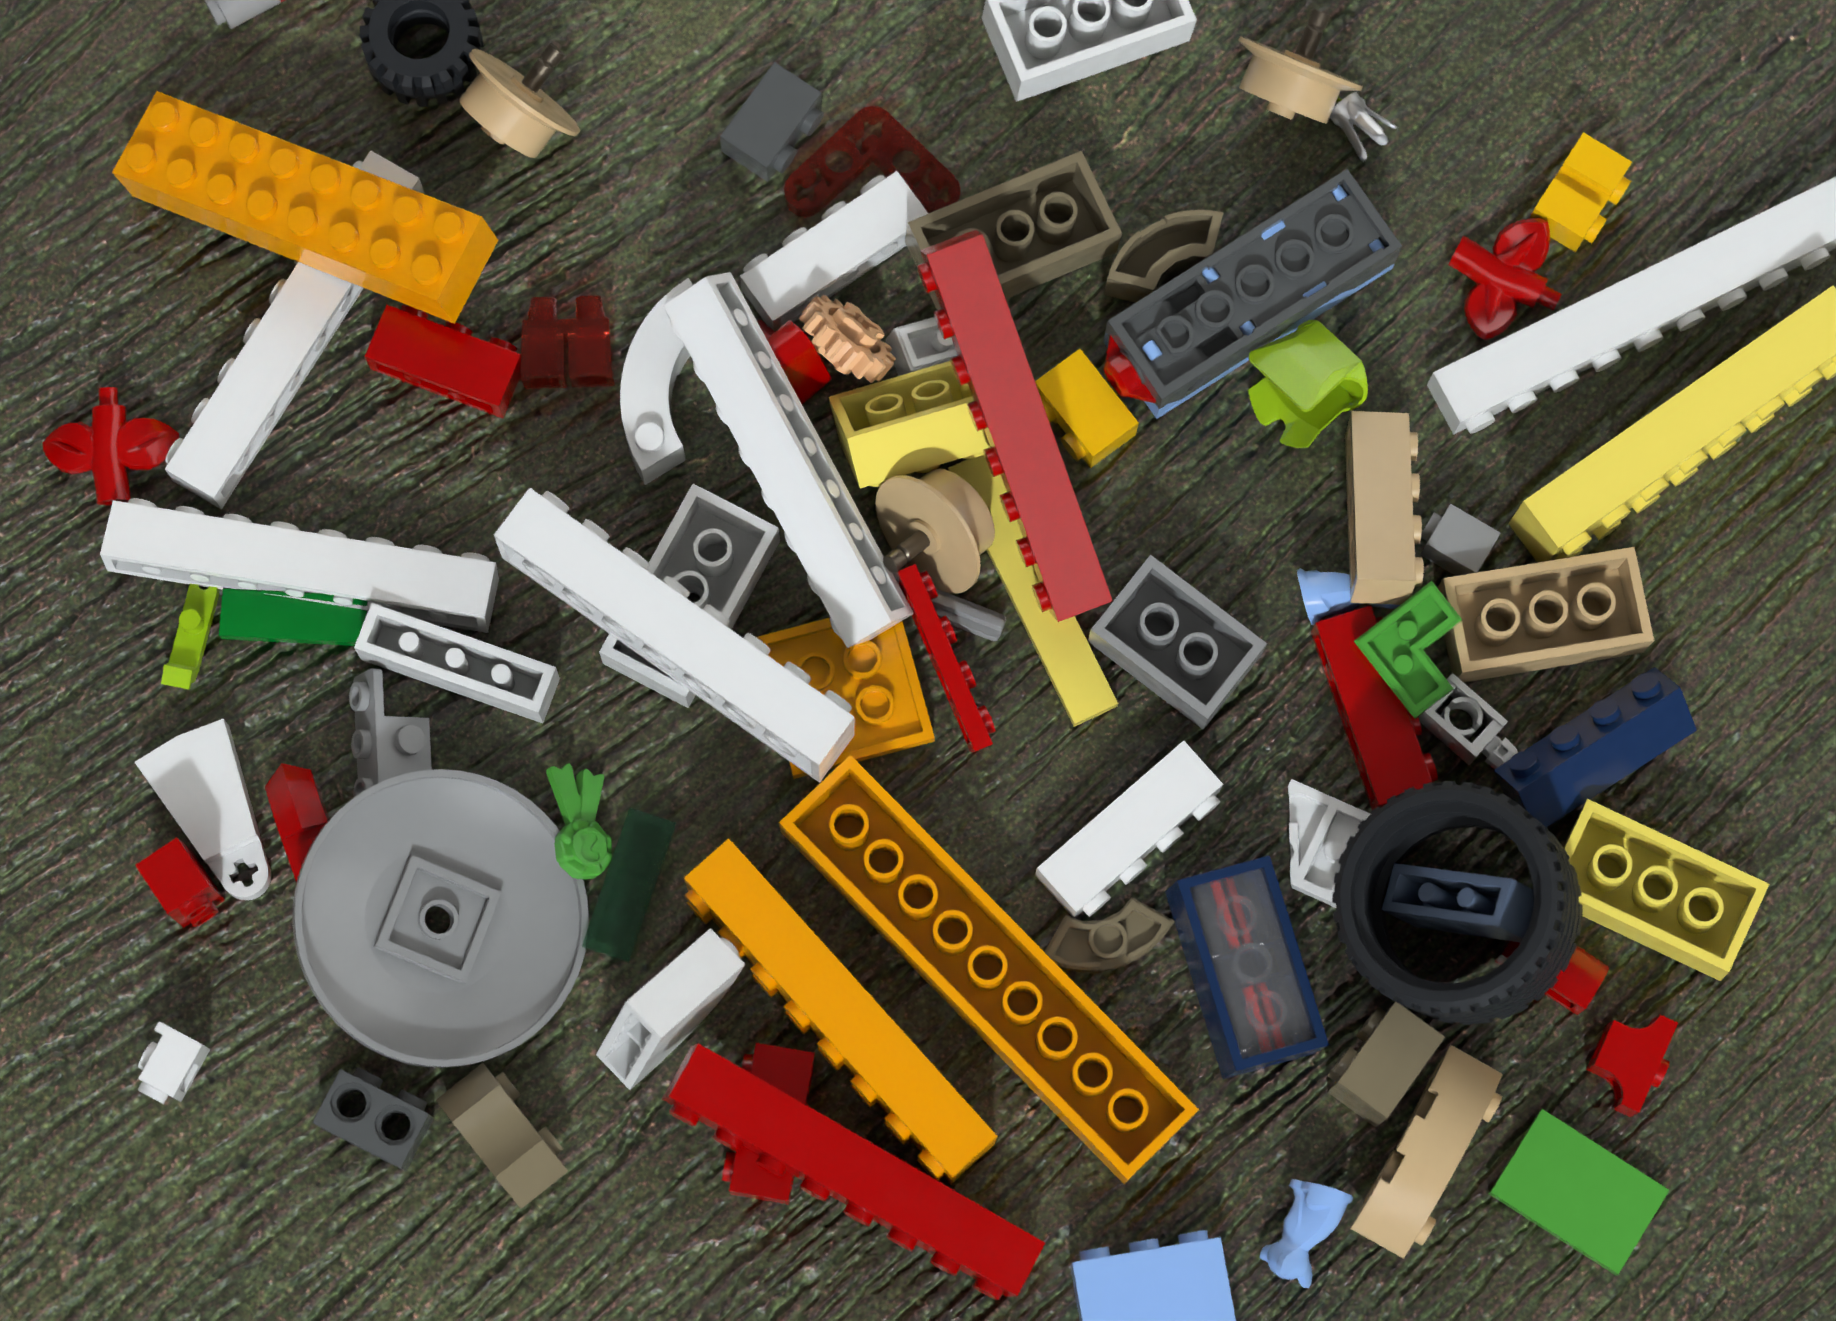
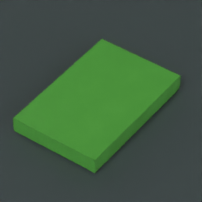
M1541 1109L1488 1194L1609 1272L1618 1275L1668 1194L1669 1189Z

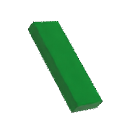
M223 588L219 637L226 640L355 646L368 613L367 610L282 597L290 596L284 591ZM305 593L304 597H298L334 602V595L323 593ZM354 598L352 602L353 605L367 606L368 603L366 600Z

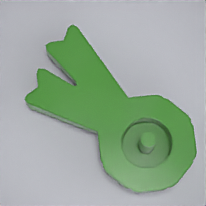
M570 763L565 764L560 769L555 766L546 769V774L565 826L555 837L556 860L560 867L572 878L594 879L613 861L612 839L604 832L599 823L595 821L604 782V774L593 776L590 770L585 768L577 773L575 782Z

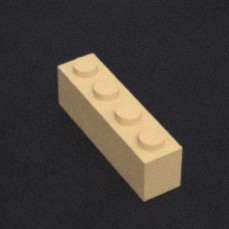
M1351 411L1345 434L1351 603L1401 605L1412 596L1414 587L1422 586L1424 573L1423 558L1415 557V544H1420L1422 520L1420 515H1413V502L1417 503L1419 500L1420 476L1418 473H1412L1411 461H1416L1418 454L1417 432H1410L1409 413Z

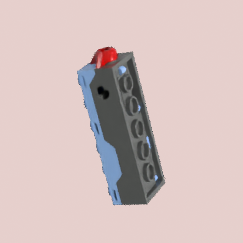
M1346 169L1109 319L1104 337V344L1107 347L1103 367L1105 376L1120 396L1143 400L1155 418L1158 419L1249 361V353L1252 350L1293 333L1297 330L1300 323L1315 319L1393 269L1402 245L1349 170Z

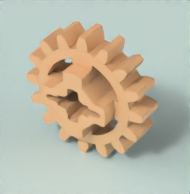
M816 295L802 311L799 320L805 324L803 330L814 337L811 342L817 352L829 360L837 371L845 375L853 372L856 378L861 379L864 376L870 383H873L875 380L880 382L893 367L896 357L890 353L892 347L881 340L885 336L883 330L879 325L867 318L856 305L847 302L843 306L836 298L832 302L826 295L821 297Z

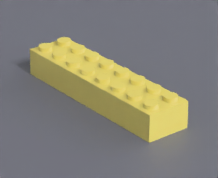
M1834 285L1525 499L1509 522V525L1537 563L1578 556L1583 552L1582 547L1592 540L1591 536L1593 534L1598 540L1609 535L1622 524L1621 520L1631 512L1629 509L1633 508L1636 513H1639L1660 498L1659 493L1670 485L1669 481L1676 487L1699 470L1697 467L1708 459V454L1715 460L1726 453L1737 443L1735 440L1747 431L1746 427L1751 434L1772 420L1775 417L1774 413L1784 406L1785 402L1791 407L1813 390L1811 387L1823 377L1829 380L1836 376V288Z

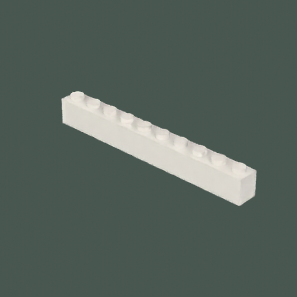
M1836 177L1433 372L1427 387L1453 435L1466 428L1470 434L1478 432L1495 421L1493 415L1507 408H1510L1512 413L1519 412L1538 400L1536 394L1550 387L1554 393L1562 391L1580 379L1579 373L1591 367H1594L1596 372L1603 371L1622 359L1620 353L1634 346L1638 352L1646 350L1664 338L1661 333L1675 326L1680 331L1687 330L1705 319L1704 312L1718 305L1721 311L1730 309L1747 298L1745 292L1759 285L1763 291L1771 289L1789 277L1788 271L1800 265L1803 266L1804 270H1809L1826 261L1830 257L1828 252L1836 248Z

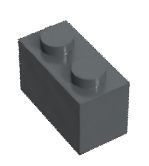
M774 62L721 134L722 152L769 182L776 171L783 173L790 166L797 153V149L794 146L803 134L810 136L820 124L824 116V112L821 111V92Z

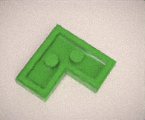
M1431 581L1354 642L1413 718L1416 719L1454 690L1424 650L1463 620Z

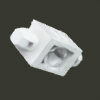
M1453 673L1447 678V681L1454 690L1418 717L1423 726L1468 765L1482 752L1487 757L1485 762L1496 769L1518 753L1517 749L1506 737L1502 741L1496 736L1508 721ZM1450 696L1454 698L1441 715L1436 713ZM1462 709L1468 712L1472 718V728L1461 730L1454 727L1450 722V711ZM1482 723L1486 728L1473 743L1469 742L1468 739Z

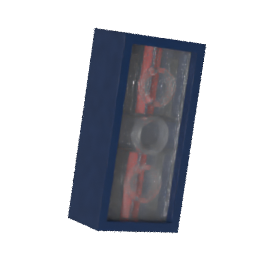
M1270 855L1177 880L1165 891L1223 1079L1312 1055L1329 1045Z

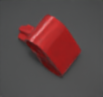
M758 320L757 322L803 405L831 381L829 372L812 342L795 323L788 320L777 331H774L765 322Z

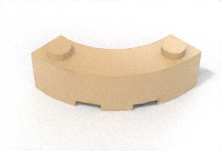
M1452 1045L1449 1046L1429 1078L1408 1121L1409 1125L1396 1147V1151L1393 1150L1377 1179L1364 1198L1351 1227L1352 1230L1403 1259L1414 1242L1421 1246L1425 1243L1436 1223V1219L1431 1217L1430 1214L1460 1163L1481 1120L1489 1122L1503 1096L1495 1092L1503 1075L1502 1073Z

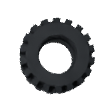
M372 0L375 8H365L362 15L365 25L360 26V38L362 41L361 47L370 73L375 82L379 81L382 90L389 96L395 92L398 102L407 105L411 98H415L418 107H428V100L435 98L438 105L448 102L447 94L453 92L458 97L464 93L463 82L466 80L472 83L477 77L475 65L469 54L473 49L482 51L481 48L484 47L478 19L474 8L471 9L469 0ZM432 24L443 28L449 33L444 47L438 53L428 58L412 59L401 55L395 50L402 34L416 25Z

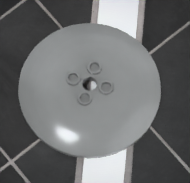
M435 769L401 774L366 789L347 802L324 825L313 841L303 861L293 900L292 920L297 956L303 974L314 996L326 1013L347 1034L367 1048L385 1057L424 1067H456L482 1062L510 1051L535 1035L559 1010L572 990L581 969L588 939L589 912L584 880L572 878L560 867L556 860L554 842L556 835L560 832L558 827L538 806L515 789L494 779L460 770ZM430 907H441L449 914L450 925L445 933H434L426 926L425 914Z

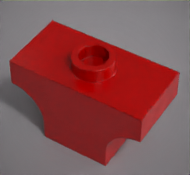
M1660 1014L1653 1018L1645 1028H1632L1616 1020L1605 1025L1586 1070L1602 1077L1609 1083L1614 1093L1613 1110L1628 1117L1638 1114L1651 1085L1656 1088L1660 1086L1670 1064V1061L1663 1057L1678 1022Z

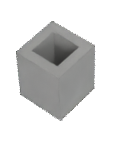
M1450 504L1443 517L1434 512L1421 533V538L1426 540L1427 544L1420 555L1456 576L1477 573L1501 533Z

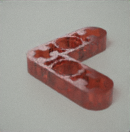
M868 106L859 110L789 176L784 187L785 202L791 212L802 217L814 216L822 211L873 162L887 177L898 171L928 214L960 201L961 197L960 183L956 177L888 111L877 106ZM868 122L872 126L878 122L882 123V136L878 138L874 134L869 135L862 142V151L865 154L861 155L855 144L865 134L864 123ZM849 136H851L853 142H851L850 140H848V139H846V138L849 137ZM838 150L847 152L853 159L852 166L845 172H833L826 165V158L830 153ZM902 151L913 152L919 158L920 164L913 172H900L894 167L892 162L895 155ZM818 168L824 179L814 188L815 200L811 202L809 199L803 198L797 201L796 187L801 185L805 189L809 188L817 180V173L813 169ZM927 169L932 170L928 175V181L939 190L944 186L949 188V201L946 203L940 198L934 203L930 201L931 189L921 180L926 174ZM824 180H826L832 185L830 187H827ZM921 180V182L919 183V186H918V187H914V186H913L914 184H916L917 182H919V181Z

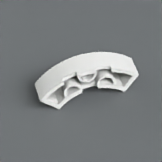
M689 278L667 293L646 316L629 347L623 367L620 388L622 422L630 455L645 485L686 460L683 445L672 423L671 398L677 375L680 374L690 354L683 341L673 332L670 317L663 305L693 286Z

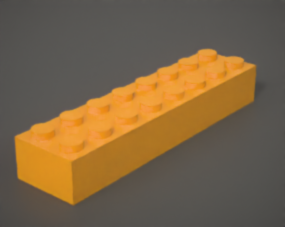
M156 91L112 171L133 197L454 324L498 242L497 237L480 215Z
M729 838L684 877L688 890L684 896L688 900L686 903L705 925L710 920H713L720 927V930L717 932L720 938H726L736 947L740 954V959L744 956L747 957L754 965L750 970L753 973L752 977L770 997L774 996L777 992L787 1002L783 1006L786 1009L785 1014L803 1034L811 1029L820 1039L817 1045L821 1055L836 1071L844 1066L854 1078L850 1080L852 1083L851 1088L869 1108L876 1102L887 1113V1116L884 1117L885 1126L901 1144L904 1145L909 1140L913 1142L921 1151L917 1161L932 1178L939 1181L944 1177L951 1185L995 1145L997 1135Z

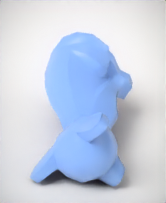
M1301 568L1297 570L1305 609L1311 625H1315L1316 622H1319L1321 618L1327 615L1349 612L1364 604L1351 603L1349 574L1319 572L1317 570L1304 571ZM1369 604L1372 607L1389 609L1400 606L1394 604Z
M1291 1179L1289 1186L1294 1190L1295 1198L1283 1222L1282 1239L1276 1243L1265 1245L1261 1250L1260 1259L1268 1262L1270 1270L1280 1278L1286 1280L1297 1278L1303 1288H1309L1312 1282V1267L1309 1262L1308 1251L1335 1230L1346 1210L1347 1204L1353 1201V1196L1325 1185Z

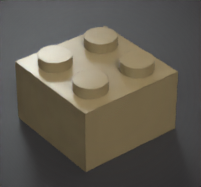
M1396 1001L1386 1011L1378 1006L1375 1012L1371 1013L1356 1034V1037L1363 1041L1357 1051L1349 1047L1327 1075L1334 1081L1327 1092L1374 1127L1389 1117L1445 1038V1036Z

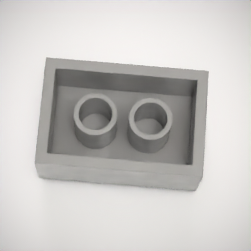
M1152 555L1147 558L1092 627L1088 639L1091 645L1202 730L1262 656L1267 645L1265 641Z

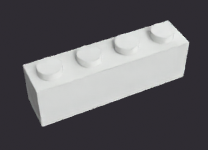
M898 171L887 178L884 175L873 178L863 186L860 191L861 195L848 204L845 201L834 204L822 215L823 221L809 230L805 227L797 229L783 241L784 247L769 257L766 253L761 254L744 267L743 271L745 273L740 276L741 290L772 330L777 331L788 320L792 322L797 320L816 295L818 297L826 295L828 298L906 246L905 236L908 222L927 215L928 212Z
M374 603L370 605L354 646L358 656L363 661L540 723H544L560 680L556 667Z
M1182 741L1037 867L1035 876L1072 918H1076L1083 911L1090 917L1111 898L1106 892L1119 879L1125 885L1131 882L1148 866L1142 860L1156 847L1162 853L1165 852L1183 836L1184 833L1179 828L1193 815L1198 821L1202 820L1220 803L1216 795L1220 792L1223 783L1189 745Z

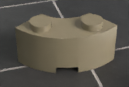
M1212 210L1175 212L1164 216V219L1151 224L1142 231H1137L1117 254L1107 277L1104 295L1136 303L1165 285L1171 279L1176 278L1212 255L1223 212Z
M482 1063L437 1098L436 1101L520 1209H522L568 1172L557 1157L564 1149L546 1126L537 1132L514 1103V1100L521 1096V1094L507 1076L502 1072L497 1077H494L484 1063Z

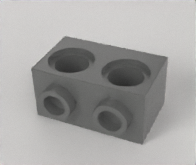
M359 1067L356 1068L353 1075L340 1069L312 1123L360 1149L407 1171L434 1120L430 1114L423 1111L427 1102L402 1089L397 1097L379 1089L383 1080ZM353 1092L363 1093L366 1098V1108L363 1113L355 1118L345 1117L341 1109L343 1099ZM397 1114L408 1116L411 1124L409 1133L401 1140L388 1139L385 1133L387 1121Z

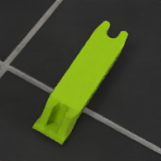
M197 584L189 585L184 607L179 616V625L170 659L163 667L161 684L189 690L191 684L196 681L219 598L220 589L217 587L209 586L206 590H202L201 586Z

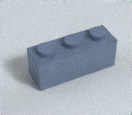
M1394 863L1381 910L1417 928L1521 942L1530 924L1534 906V894L1531 888L1511 878Z

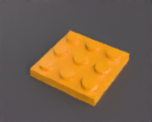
M830 618L757 637L771 649L768 656L783 667L787 661L795 664L811 677V681L808 684L823 695L830 690L852 706L849 713L855 717L854 737L830 769L837 768L849 755L857 762L935 742V736L903 621L871 640L849 648L846 647L843 639L834 632ZM789 761L793 779L808 775Z

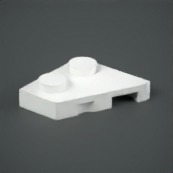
M1291 779L1288 785L1291 887L1336 908V904L1332 902V892H1334L1335 872L1339 873L1341 864L1338 863L1340 856L1344 853L1350 836L1355 837L1359 831L1357 826L1371 814Z

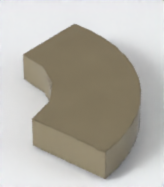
M1131 897L1119 912L1103 920L1081 921L1065 915L1045 953L1064 970L1092 973L1117 969L1140 959L1150 952L1168 933L1174 920Z

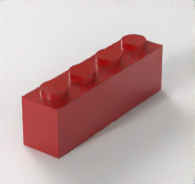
M1370 605L1316 622L1311 635L1373 811L1377 806L1382 808L1388 804L1387 799L1403 793L1404 790L1412 787L1417 790L1422 789L1423 784L1437 781L1438 775L1430 753L1423 754L1417 736L1422 735L1419 718H1413L1354 642L1383 619L1381 616L1375 618Z

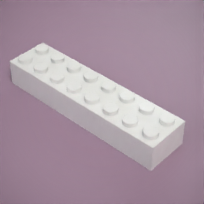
M529 488L494 534L502 558L820 783L854 737L855 717L849 713L852 706L830 690L823 695L808 684L811 681V677L795 664L787 661L783 667L768 656L771 649L757 637L746 633L742 638L729 629L727 626L730 620L714 607L706 604L701 609L688 600L687 597L690 592L673 578L665 576L661 581L647 571L650 564L635 551L626 547L623 552H620L607 543L609 535L598 525L588 519H585L582 524L567 514L569 507L557 496L549 491H545L541 496Z

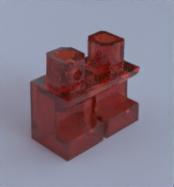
M601 296L577 297L576 319H558L557 298H531L528 320H522L520 376L524 389L567 388L566 343H568L569 377L572 387L615 386L612 330L609 318L605 316Z

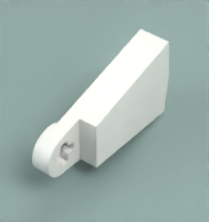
M220 719L178 735L135 761L137 767L200 856L209 865L225 890L240 900H253L260 897L270 885L271 869L266 858L231 730L224 719ZM244 862L249 868L256 866L258 868V871L252 875L254 883L247 887L241 881L233 882V878L239 874L237 866Z

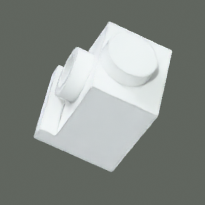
M159 1021L154 1030L161 1034L162 1037L158 1044L151 1042L139 1061L138 1068L143 1071L138 1078L142 1081L138 1091L162 1104L165 1103L168 1096L182 1102L210 1049Z

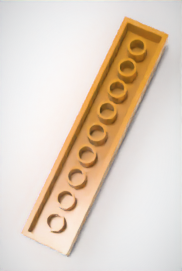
M851 755L779 822L780 832L1123 1184L1145 1165L1198 1112L1199 1109Z

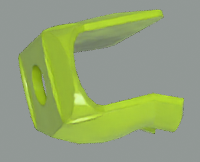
M1312 319L1300 323L1296 332L1252 350L1249 353V361L1265 376L1264 379L1248 389L1252 408L1260 424L1263 426H1267L1278 419L1283 420L1286 428L1280 438V443L1286 446L1308 448L1319 433L1342 412L1351 411L1359 407L1367 399V376L1362 360L1320 321Z

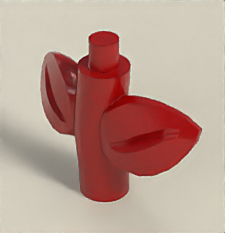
M1530 218L1507 225L1498 233L1492 247L1493 254L1466 236L1462 237L1448 265L1477 283L1465 298L1464 311L1471 329L1478 337L1488 340L1504 332L1517 315V302L1534 308L1537 302L1554 311L1562 294L1546 286L1548 278L1535 273L1544 263L1549 251L1550 229L1548 221L1541 218Z
M102 387L98 389L99 405L92 407V427L82 422L61 425L43 441V451L49 461L62 472L73 475L92 470L97 504L112 505L113 500L128 503L131 496L126 467L131 470H151L159 466L166 460L169 449L179 438V433L169 425L156 419L133 418L126 422V406L119 405L118 388Z

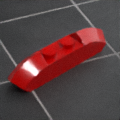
M281 763L266 784L265 789L280 838L297 883L303 861L313 841L330 819L312 771Z

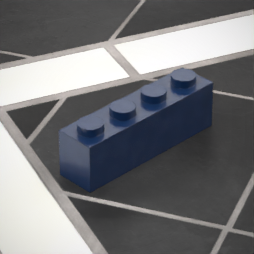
M1653 667L1649 671L1635 677L1630 683L1607 698L1596 702L1591 708L1568 723L1557 727L1549 735L1526 750L1515 754L1510 760L1494 769V772L1504 795L1517 802L1547 828L1584 804L1587 799H1592L1697 731L1680 686L1656 667Z

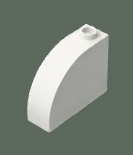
M710 928L625 1002L596 1055L629 1090L678 1047L707 1017L731 988L745 966V963L740 959V954L736 947L726 938H720Z

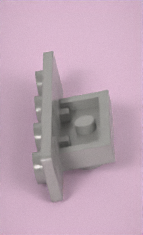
M369 669L355 676L349 693L350 706L355 711L356 730L351 742L352 754L357 759L358 775L354 785V797L386 779L415 771L432 770L429 718L384 716L382 670Z

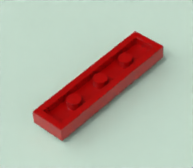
M916 564L897 571L894 574L896 581L914 612L911 616L970 753L992 745L989 734L996 732L994 723L985 705L977 708L970 689L976 687L974 676L966 660L958 663L951 644L956 643L957 638L946 615L938 617L932 603V599L937 598L938 594L928 571L920 573Z

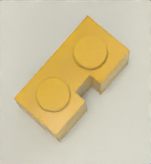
M1583 132L1559 172L1534 208L1530 218H1541L1548 221L1550 237L1574 252L1577 251L1584 239L1593 243L1607 221L1605 217L1600 215L1608 201L1617 205L1631 183V180L1624 176L1632 161Z
M1078 349L1035 381L1049 422L1054 421L1055 424L1058 423L1064 430L1066 435L1061 437L1062 444L1076 461L1083 458L1087 465L1092 468L1136 435L1139 422L1081 349Z

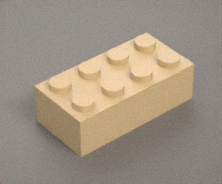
M1635 547L1443 578L1438 586L1439 591L1463 620L1444 635L1451 671L1463 682L1644 653L1654 642Z

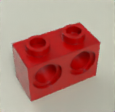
M178 837L135 865L166 913L183 928L189 924H192L193 927H198L206 923L218 913L219 910L216 906L225 901L194 853Z

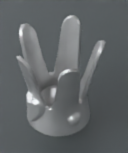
M1357 92L1349 94L1342 100L1338 96V104L1333 108L1329 117L1335 125L1343 129L1362 161L1366 160L1367 153L1353 128L1354 124L1380 145H1386L1388 138L1383 133L1382 127L1370 115L1392 129L1398 128L1365 105V100L1360 98Z

